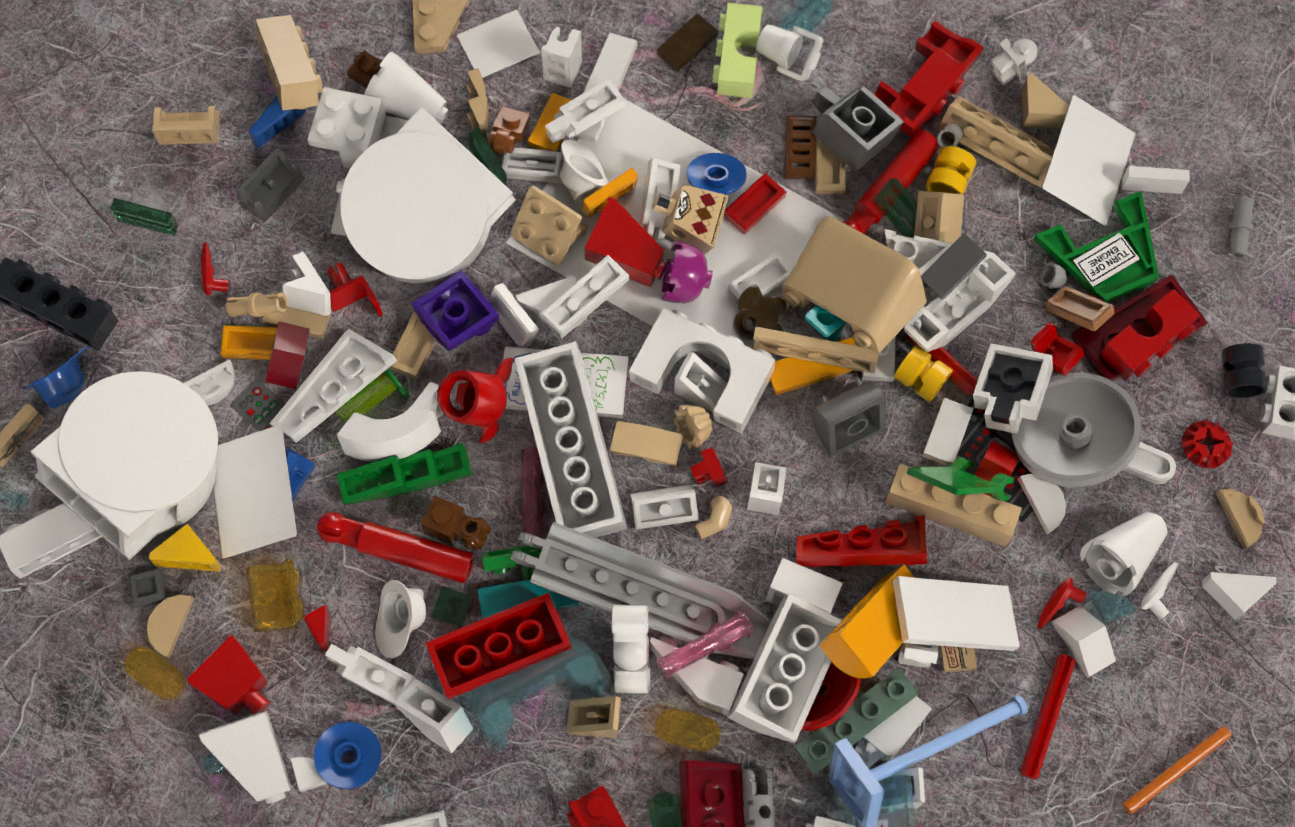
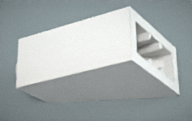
M267 710L204 731L199 735L201 742L257 802L265 799L266 803L270 804L286 798L285 792L291 789V784Z

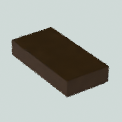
M697 13L657 48V55L676 72H679L718 36V30Z

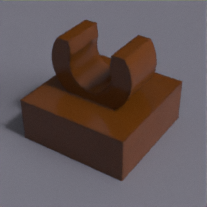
M364 50L355 58L354 63L347 70V75L350 79L367 89L373 75H377L382 68L380 67L382 61Z

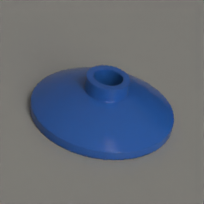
M708 153L690 162L687 167L686 176L692 187L728 195L736 192L745 184L747 171L744 164L731 155Z
M355 722L336 724L327 729L317 741L314 750L316 770L320 777L333 787L339 789L360 787L370 781L379 769L382 756L380 743L376 735L362 724ZM348 752L355 755L354 761L351 763L343 762L344 754Z

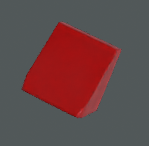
M323 605L305 615L304 620L320 648L325 651L329 649L330 611L326 605Z

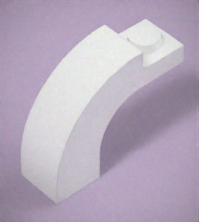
M429 382L414 404L406 412L394 418L373 419L354 412L337 434L345 455L363 461L377 462L396 455L399 459H402L426 447L441 432L437 422V418L443 415L437 402V389L439 385Z

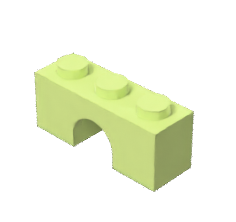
M727 3L726 14H720L719 31L724 32L723 39H717L715 57H721L720 65H714L712 83H718V95L752 98L757 58L743 56L737 49L743 46L756 47L760 34L763 6Z

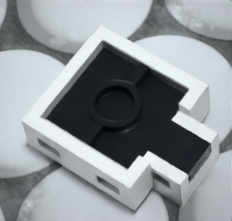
M990 344L973 393L975 408L986 410L984 416L987 428L1017 434L1022 418L1037 420L1053 371L1052 355Z

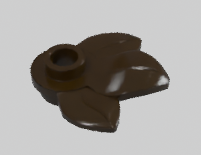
M756 284L745 289L738 299L739 313L733 320L735 333L744 340H753L756 327L784 332L778 322L786 313V301L774 296L763 298L761 290ZM746 319H750L753 322V329L746 326Z

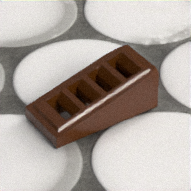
M788 115L786 118L785 179L815 180L816 136L812 131L816 125V116ZM792 140H809V143L792 142ZM792 152H809V155H792ZM792 163H809V167H792Z

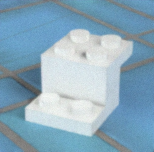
M323 87L307 140L309 146L339 151L343 167L350 169L356 159L368 147L385 137L396 134L408 120L386 116L382 98Z

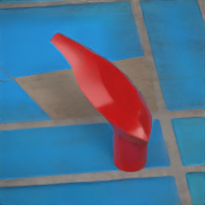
M204 242L201 251L203 291L207 296L212 293V290L228 292L229 280L214 278L215 269L212 265L208 243Z
M1072 577L1064 580L1047 601L1039 619L1038 629L1041 630L1051 620L1056 611L1063 607L1067 597L1078 603L1084 601L1086 592L1073 586Z

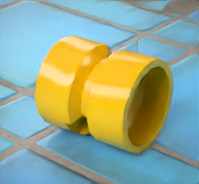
M946 146L941 148L934 164L935 169L931 171L926 183V190L928 192L964 194L968 185L967 181L970 180L977 163L975 157L958 147Z
M916 345L903 360L893 378L906 387L914 386L915 393L930 403L944 386L953 369L940 360L931 361V354Z

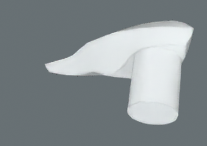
M1174 562L1165 570L1142 599L1141 609L1146 610L1150 608L1159 620L1169 613V610L1159 599L1164 595L1167 584L1176 571L1177 562Z

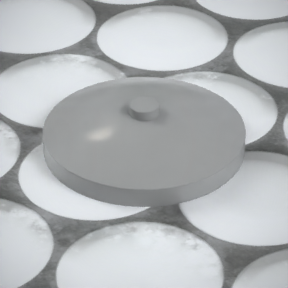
M1074 372L1067 373L1066 376L1059 374L1050 377L1037 420L1022 418L1017 434L1012 433V441L1020 461L1037 477L1060 486L1085 487L1109 480L1120 473L1131 462L1137 452L1141 439V420L1138 408L1131 396L1115 382L1090 373Z

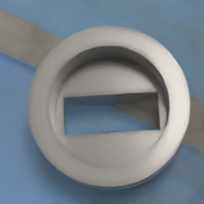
M1046 264L1040 273V283L1042 286L1051 289L1060 288L1067 281L1065 269L1057 264Z

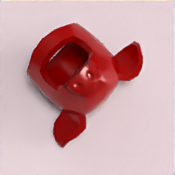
M513 358L503 360L495 374L481 371H455L450 373L441 381L437 389V402L447 418L461 424L482 427V436L479 439V444L492 440L499 431V423L497 421L503 415L507 405V393L504 384L509 380L512 373ZM464 380L467 382L460 383L457 389L455 401L461 407V410H457L451 405L450 392L457 381Z

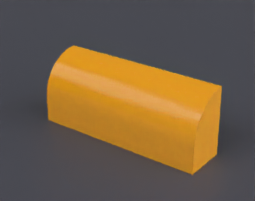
M901 565L884 575L819 644L834 665L844 673L856 678H870L874 676L903 643L893 580L898 576L915 578L905 565Z

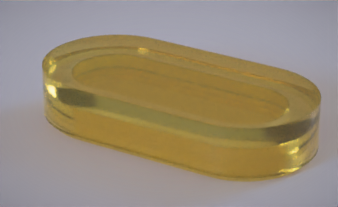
M139 647L132 650L126 657L125 669L128 675L159 698L173 700L184 692L186 687L184 674L153 650Z
M675 709L663 711L658 716L655 724L656 734L661 741L699 752L713 750L718 745L721 736L720 728L714 720Z

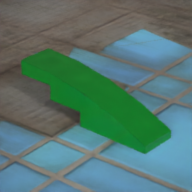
M462 443L436 452H432L429 449L399 459L397 455L336 475L343 504L349 505L446 484L473 476L467 447Z

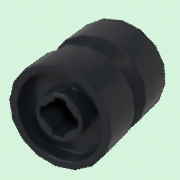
M1242 343L1228 346L1222 350L1223 369L1228 372L1224 375V386L1227 396L1249 398L1262 395L1268 390L1266 373L1260 369L1265 365L1264 349L1261 345Z

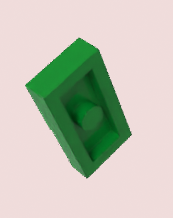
M524 545L482 552L485 572L491 571L492 574L508 573L511 571V567L520 565L511 560L514 551L539 558L541 549ZM521 564L525 580H530L535 568H529Z

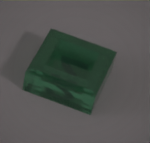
M442 586L431 617L432 619L463 628L474 598L471 595Z

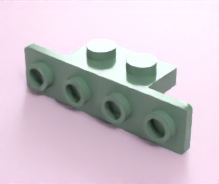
M897 668L867 692L863 693L860 689L850 708L838 720L826 727L817 729L795 747V750L810 770L816 774L832 762L836 742L847 738L853 746L918 695V691L904 673Z

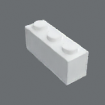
M63 502V504L53 509H44L37 512L33 519L23 524H14L7 527L3 534L0 535V549L10 571L21 579L103 536Z

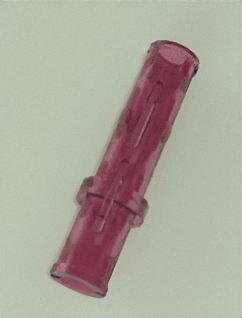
M528 447L521 450L522 505L519 507V515L522 516V533H528L543 539L542 516L545 514L541 502V462L538 449Z

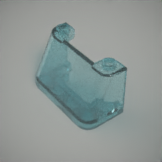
M568 637L572 649L471 691L468 700L470 709L494 753L508 746L507 731L511 725L515 724L511 707L566 677L573 691L585 688L592 691L595 697L610 690V674L601 658L583 640L578 637Z

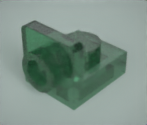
M661 792L655 794L653 799L646 800L651 827H682L681 799L678 794Z

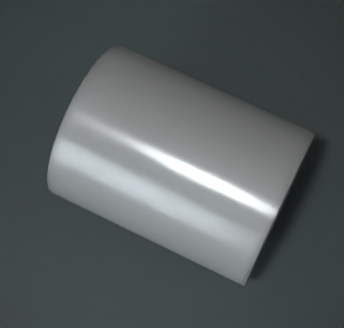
M955 123L945 125L937 136V142L940 147H955L962 138L961 127ZM945 132L953 133L955 140H948L945 137Z

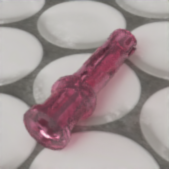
M738 610L734 613V617L721 624H712L708 629V633L666 656L658 658L657 665L659 670L665 669L662 674L665 678H669L674 673L717 650L721 652L730 649L731 644L744 637L749 639L754 636L752 624L746 614Z

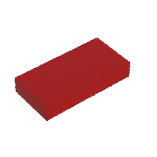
M764 173L725 209L723 216L745 235L786 197L787 191L769 175Z

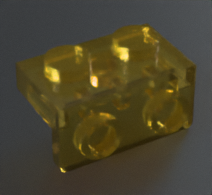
M285 559L281 564L249 566L246 569L254 632L292 630L304 616V604L302 599L298 598L297 591L300 576L298 569L294 568L293 559Z

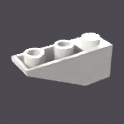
M651 637L649 649L698 705L728 716L744 675L738 672L739 667L726 661H721L718 664L708 660L709 656L696 649H690L689 652L677 647L678 643L669 638L660 637L658 640Z

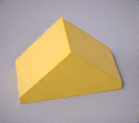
M188 524L156 547L149 555L150 561L156 567L220 572L221 570L219 562Z

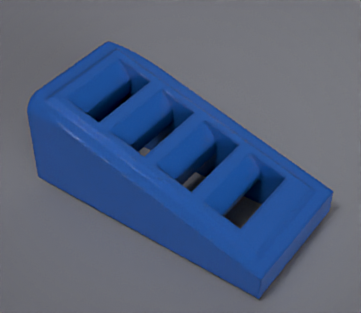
M276 96L249 130L254 146L257 148L262 147L300 118L307 111L306 108L282 111Z

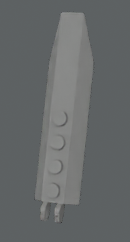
M555 522L552 523L546 540L521 532L518 541L523 545L541 549L539 558L514 551L511 556V560L529 568H535L530 583L611 614L614 605L648 606V628L712 653L754 660L771 622L768 617L732 590Z

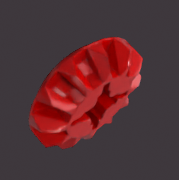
M1207 419L1193 422L1182 436L1184 454L1193 464L1208 469L1219 467L1232 455L1231 451L1234 442H1231L1229 430L1223 429L1219 422L1214 423ZM1206 434L1209 436L1210 441L1218 443L1211 448L1210 453L1205 444L1198 443L1205 439Z

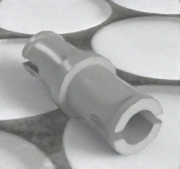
M1237 197L1234 199L1233 219L1228 226V231L1231 234L1227 256L1231 259L1243 260L1248 256L1249 235L1253 233L1254 228L1253 224H1251L1255 202L1250 197Z

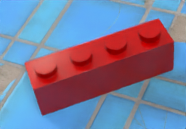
M549 593L426 642L447 700L572 649L571 642Z

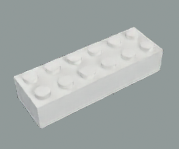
M576 341L515 358L556 523L594 538L627 529L584 362Z

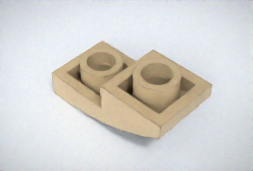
M479 68L468 71L469 84L465 85L470 98L468 100L470 112L466 113V118L472 130L477 129L482 139L487 137L489 111L483 78Z
M617 421L610 451L616 455L643 458L647 462L676 466L683 435L655 427Z

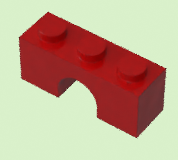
M1173 289L1154 304L1144 317L1152 326L1155 336L1144 337L1129 325L1105 345L1100 356L1124 381H1127L1133 375L1139 378L1152 366L1149 362L1157 356L1159 359H1162L1174 348L1171 343L1178 338L1184 341L1196 330L1193 324L1200 314Z

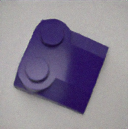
M462 270L411 303L421 323L435 340L448 351L474 336L487 334L491 330L492 325L499 320L497 311Z

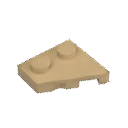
M413 0L415 54L445 52L450 43V36L456 31L460 23V17L464 9L469 6V0Z

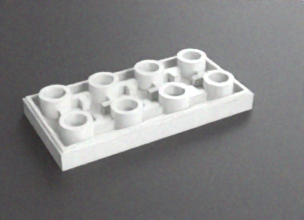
M898 576L893 580L903 643L1014 651L1020 647L1008 586Z

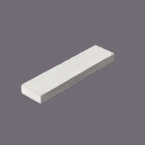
M609 33L584 93L607 79L619 91L636 51L637 40ZM607 117L578 135L575 134L574 137L596 143Z

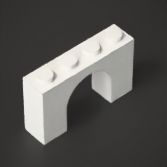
M663 308L629 370L630 381L659 394L675 363L688 355L689 352H705L715 355L727 366L730 378L713 410L714 421L742 434L775 370V359L765 350L759 348L753 350L744 346V343L734 336L728 335L725 337L716 333V330L706 323L697 324L688 320L689 318L678 310H672L671 312Z

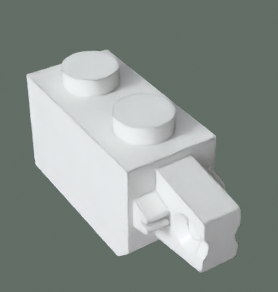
M916 696L859 740L855 751L868 769L879 759L882 761L892 760L932 708Z

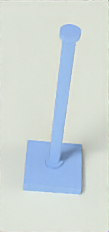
M1020 695L1011 698L1010 703L871 770L868 769L848 739H842L834 745L828 780L861 827H876L884 789L878 781L1016 714L1018 716L1026 714L1028 712L1027 704Z

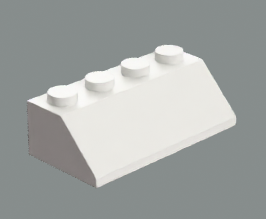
M789 593L780 601L727 718L756 733L795 743L831 663V660L819 644L842 620Z

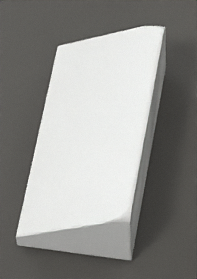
M693 485L630 494L636 530L699 520Z

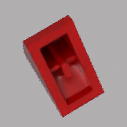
M992 441L974 476L986 481H990L998 473L1011 476L1019 457L1015 452Z

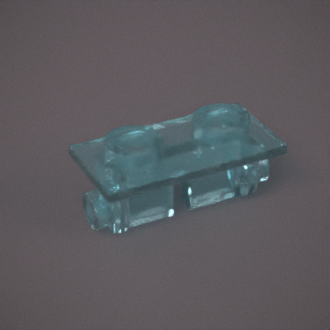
M802 0L797 5L798 10H801V12L793 9L780 21L781 25L779 28L793 31V26H797L811 32L834 9L832 0Z

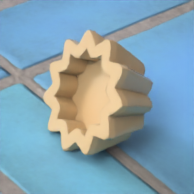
M680 405L679 409L674 410L676 418L673 421L677 426L676 433L683 435L682 443H687L689 449L693 447L698 448L711 435L710 432L713 430L709 413L704 408H700V406Z

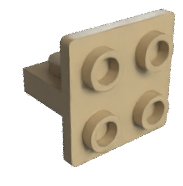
M531 186L527 191L510 234L513 238L556 266H559L563 263L569 247L585 235L588 226L581 222V215L536 186Z

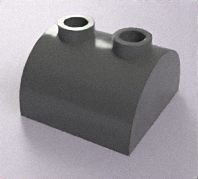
M867 381L861 385L851 382L843 387L840 395L832 399L828 395L822 396L814 403V408L811 410L813 424L830 457L885 431V396L872 381Z

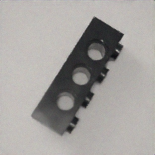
M7 257L3 259L0 264L1 303L97 351L101 349L118 322V319L112 312L113 307L109 303L99 298L93 301L87 298V294L76 286L70 285L67 288L61 285L60 280L47 272L41 275L35 272V269L30 264L21 259H18L17 262ZM33 285L29 291L22 292L25 287ZM59 298L58 302L54 305H48L52 299ZM86 311L81 318L74 319L78 312Z

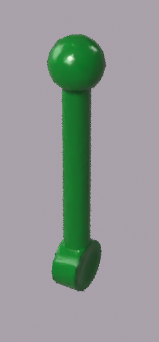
M389 368L385 370V374L397 388L402 398L405 400L410 397L407 390L401 385Z

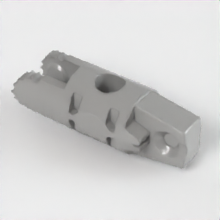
M743 769L744 827H775L772 771L770 769H762L759 776V795H756L754 771Z

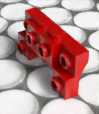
M934 20L929 32L924 38L920 36L915 46V50L928 59L902 88L901 94L881 81L874 95L904 121L900 130L912 137L924 122H928L934 114L939 116L948 104L947 99L951 94L956 96L966 82L963 79L964 75L981 57L984 47L973 39L953 33Z

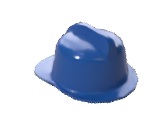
M89 346L78 352L56 371L31 383L24 389L27 390L33 387L50 408H57L73 400L79 395L84 383L77 357L86 351Z

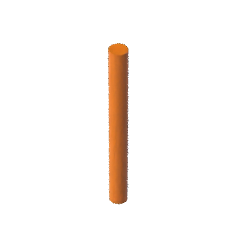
M1225 726L1219 728L1122 804L1123 808L1130 815L1228 740L1232 736L1231 732Z

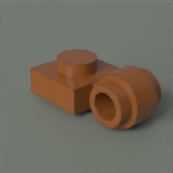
M501 107L493 124L488 148L502 155L512 154L516 141L521 142L530 122V114Z

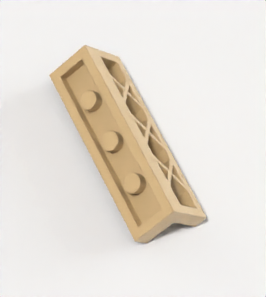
M960 96L950 104L937 129L938 131H941L949 123L959 125L962 129V138L959 143L1040 188L1043 186L1055 151L1054 148ZM945 132V135L955 140L953 133Z

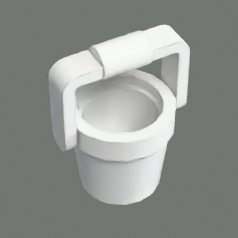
M769 24L766 25L758 38L756 51L776 62L778 65L777 71L799 81L807 80L811 71L815 70L820 58V49L823 44L822 37L797 26H793V31H789ZM804 35L814 39L815 43L809 51L804 64V70L802 75L788 69L793 65L800 52Z

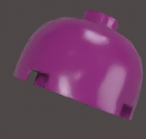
M674 241L671 251H675L674 259H667L661 290L665 294L661 297V300L685 304L697 299L703 288L709 289L713 271L707 270V258L700 249L687 243Z

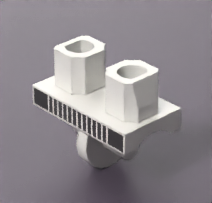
M1006 38L1000 43L1001 53L991 60V65L994 68L992 70L993 74L1003 86L1015 77L1020 82L1026 79L1028 76L1026 65L1031 64L1038 54L1037 46L1032 40L1020 39L1015 42L1011 49L1010 41Z

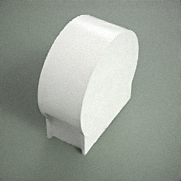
M421 107L396 134L375 142L356 159L342 187L340 210L346 235L354 249L365 261L393 279L413 284H428L448 279L460 270L468 267L483 249L491 226L516 199L512 196L513 192Z
M152 372L120 373L102 379L84 390L68 408L61 426L31 451V454L36 457L38 473L35 474V478L130 560L157 534L170 531L187 522L206 503L216 479L218 433L215 420L207 404L194 390L184 383L169 376Z

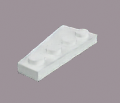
M348 329L269 424L272 427L281 424L283 435L297 443L397 361L393 354Z

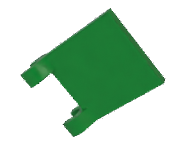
M964 457L957 458L950 466L908 468L907 470L908 475L955 495L990 493L992 497L1001 501L1009 500L1010 494L1003 492L1006 484L1013 483L1014 481L1013 477L1003 473L996 474L990 481L967 473L965 470L968 467H974L975 462Z

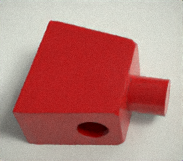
M232 634L186 679L198 692L233 715H236L244 706L254 715L265 711L270 704V701L259 692L267 684V679Z

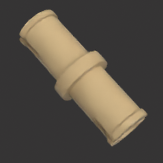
M256 292L246 297H230L226 303V311L231 317L242 315L262 317L265 313H284L287 310L285 307H288V299L284 293L263 295Z

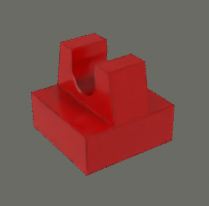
M713 447L701 451L704 461L690 467L697 483L700 484L712 480L716 487L728 483Z

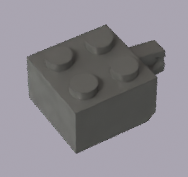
M857 86L843 98H840L824 87L817 92L812 101V104L821 113L812 133L855 172L892 142L904 122L864 86Z

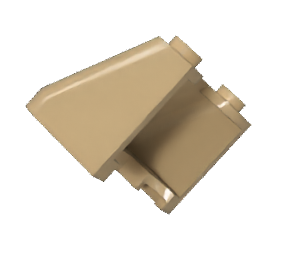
M826 216L817 225L783 285V297L791 306L804 308L810 301L851 324L854 332L853 338L856 343L863 348L869 347L877 353H880L927 303L920 271L910 259L830 216Z

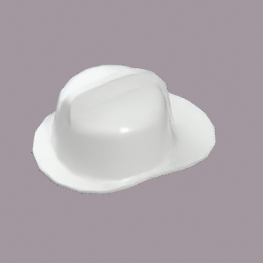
M570 139L563 141L561 151L564 163L560 172V180L568 188L574 200L579 201L583 196H590L600 186H605L609 183L600 161L590 149L577 141Z
M390 580L385 583L381 592L380 608L376 622V644L380 653L387 658H395L404 651L410 633L421 627L426 617L423 590L419 588H406L399 580Z

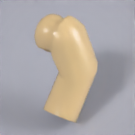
M715 497L711 501L712 512L710 519L694 526L700 540L718 533L728 526L732 505L725 497Z

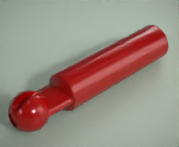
M918 129L855 204V211L843 223L863 234L873 224H878L940 149L935 136L926 130Z
M338 512L325 513L317 522V533L327 543H339L353 547L359 553L463 584L467 583L472 571L475 553L369 521L362 523L346 518Z

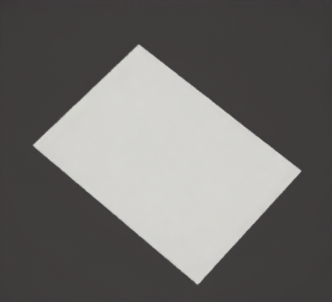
M625 99L626 106L607 117L596 143L578 138L577 142L583 144L595 154L609 183L629 169H634L638 175L636 188L617 201L640 224L648 163L652 158L681 165L677 188L679 189L682 185L691 186L686 174L687 167L692 160L704 154L722 152ZM744 165L747 171L746 182L739 190L727 195L729 197L726 208L758 180L762 174ZM560 181V184L547 183L542 191L581 215V222L588 226L585 235L569 247L563 263L559 266H556L512 236H510L506 243L566 278L574 276L577 282L596 265L585 260L584 247L603 210L593 217L587 218L582 212L583 200L589 196H583L577 201L573 199L562 181ZM779 184L787 191L786 197L745 235L723 216L715 247L705 254L708 262L707 270L713 271L709 289L703 288L700 296L693 302L682 304L661 300V297L665 294L661 292L664 274L660 280L655 279L652 287L629 279L607 301L652 327L663 308L671 312L672 310H678L684 313L689 318L688 320L697 324L706 323L712 326L716 333L725 337L728 335L740 339L744 346L753 349V340H744L734 331L733 320L739 313L738 299L728 288V283L776 251L781 254L793 269L817 225L826 216L833 217L841 222L844 219ZM654 227L652 238L664 249V262L667 263V259H674L675 251H671V247L676 240L666 234L662 241L656 240V228ZM783 286L767 297L774 296L784 299ZM746 319V326L753 329V322L750 319ZM698 352L728 369L724 362L715 355Z

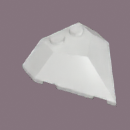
M884 229L887 247L910 259L917 266L921 275L952 245L951 243L915 235L914 238L897 235L896 231ZM984 251L987 257L944 300L922 281L927 303L904 326V331L923 350L929 352L946 346L982 315L1012 281L1016 273L996 254Z

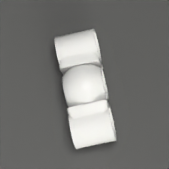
M613 606V657L616 663L614 668L615 693L649 694L648 606Z

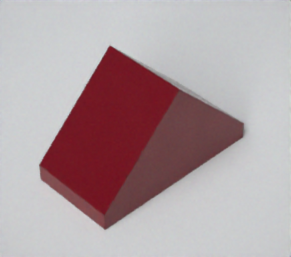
M278 322L265 377L266 383L296 389L305 357L309 328Z

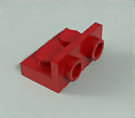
M604 785L576 801L573 799L568 802L571 811L565 814L572 827H626Z

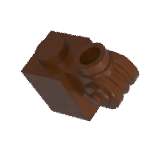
M434 496L421 522L425 535L452 547L457 538H459L465 544L464 547L468 549H482L485 544L484 541L487 540V535L492 530L484 519L467 516L463 507L437 496Z

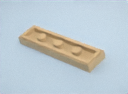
M756 327L754 332L753 350L759 348L770 354L875 373L879 353L870 348Z

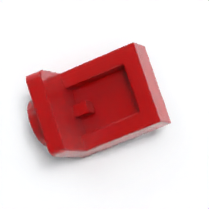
M1050 322L1035 334L1030 343L1033 352L1052 355L1053 370L1064 376L1084 356L1083 348L1058 336L1055 325Z

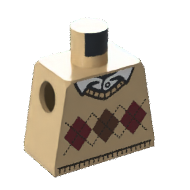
M682 185L673 193L672 197L658 193L653 201L652 210L666 215L662 231L678 242L697 247L705 255L715 247L729 196Z

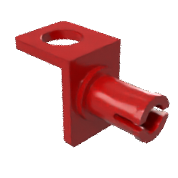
M335 263L339 274H336L332 265L327 269L326 274L335 289L329 291L333 312L367 296L378 317L383 316L379 303L363 275L351 280L343 263Z

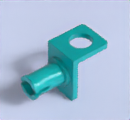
M818 305L804 317L822 336L834 342L837 341L847 323Z

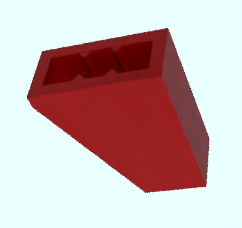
M609 197L584 247L585 260L597 265L609 255L629 275V279L652 287L656 278L659 280L662 278L667 263L664 262V249L616 199Z

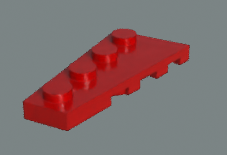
M925 515L914 516V522L900 524L899 519L886 521V527L869 529L867 525L854 527L855 529L845 534H841L838 530L797 537L796 564L801 566L848 567L853 565L911 566L927 564Z

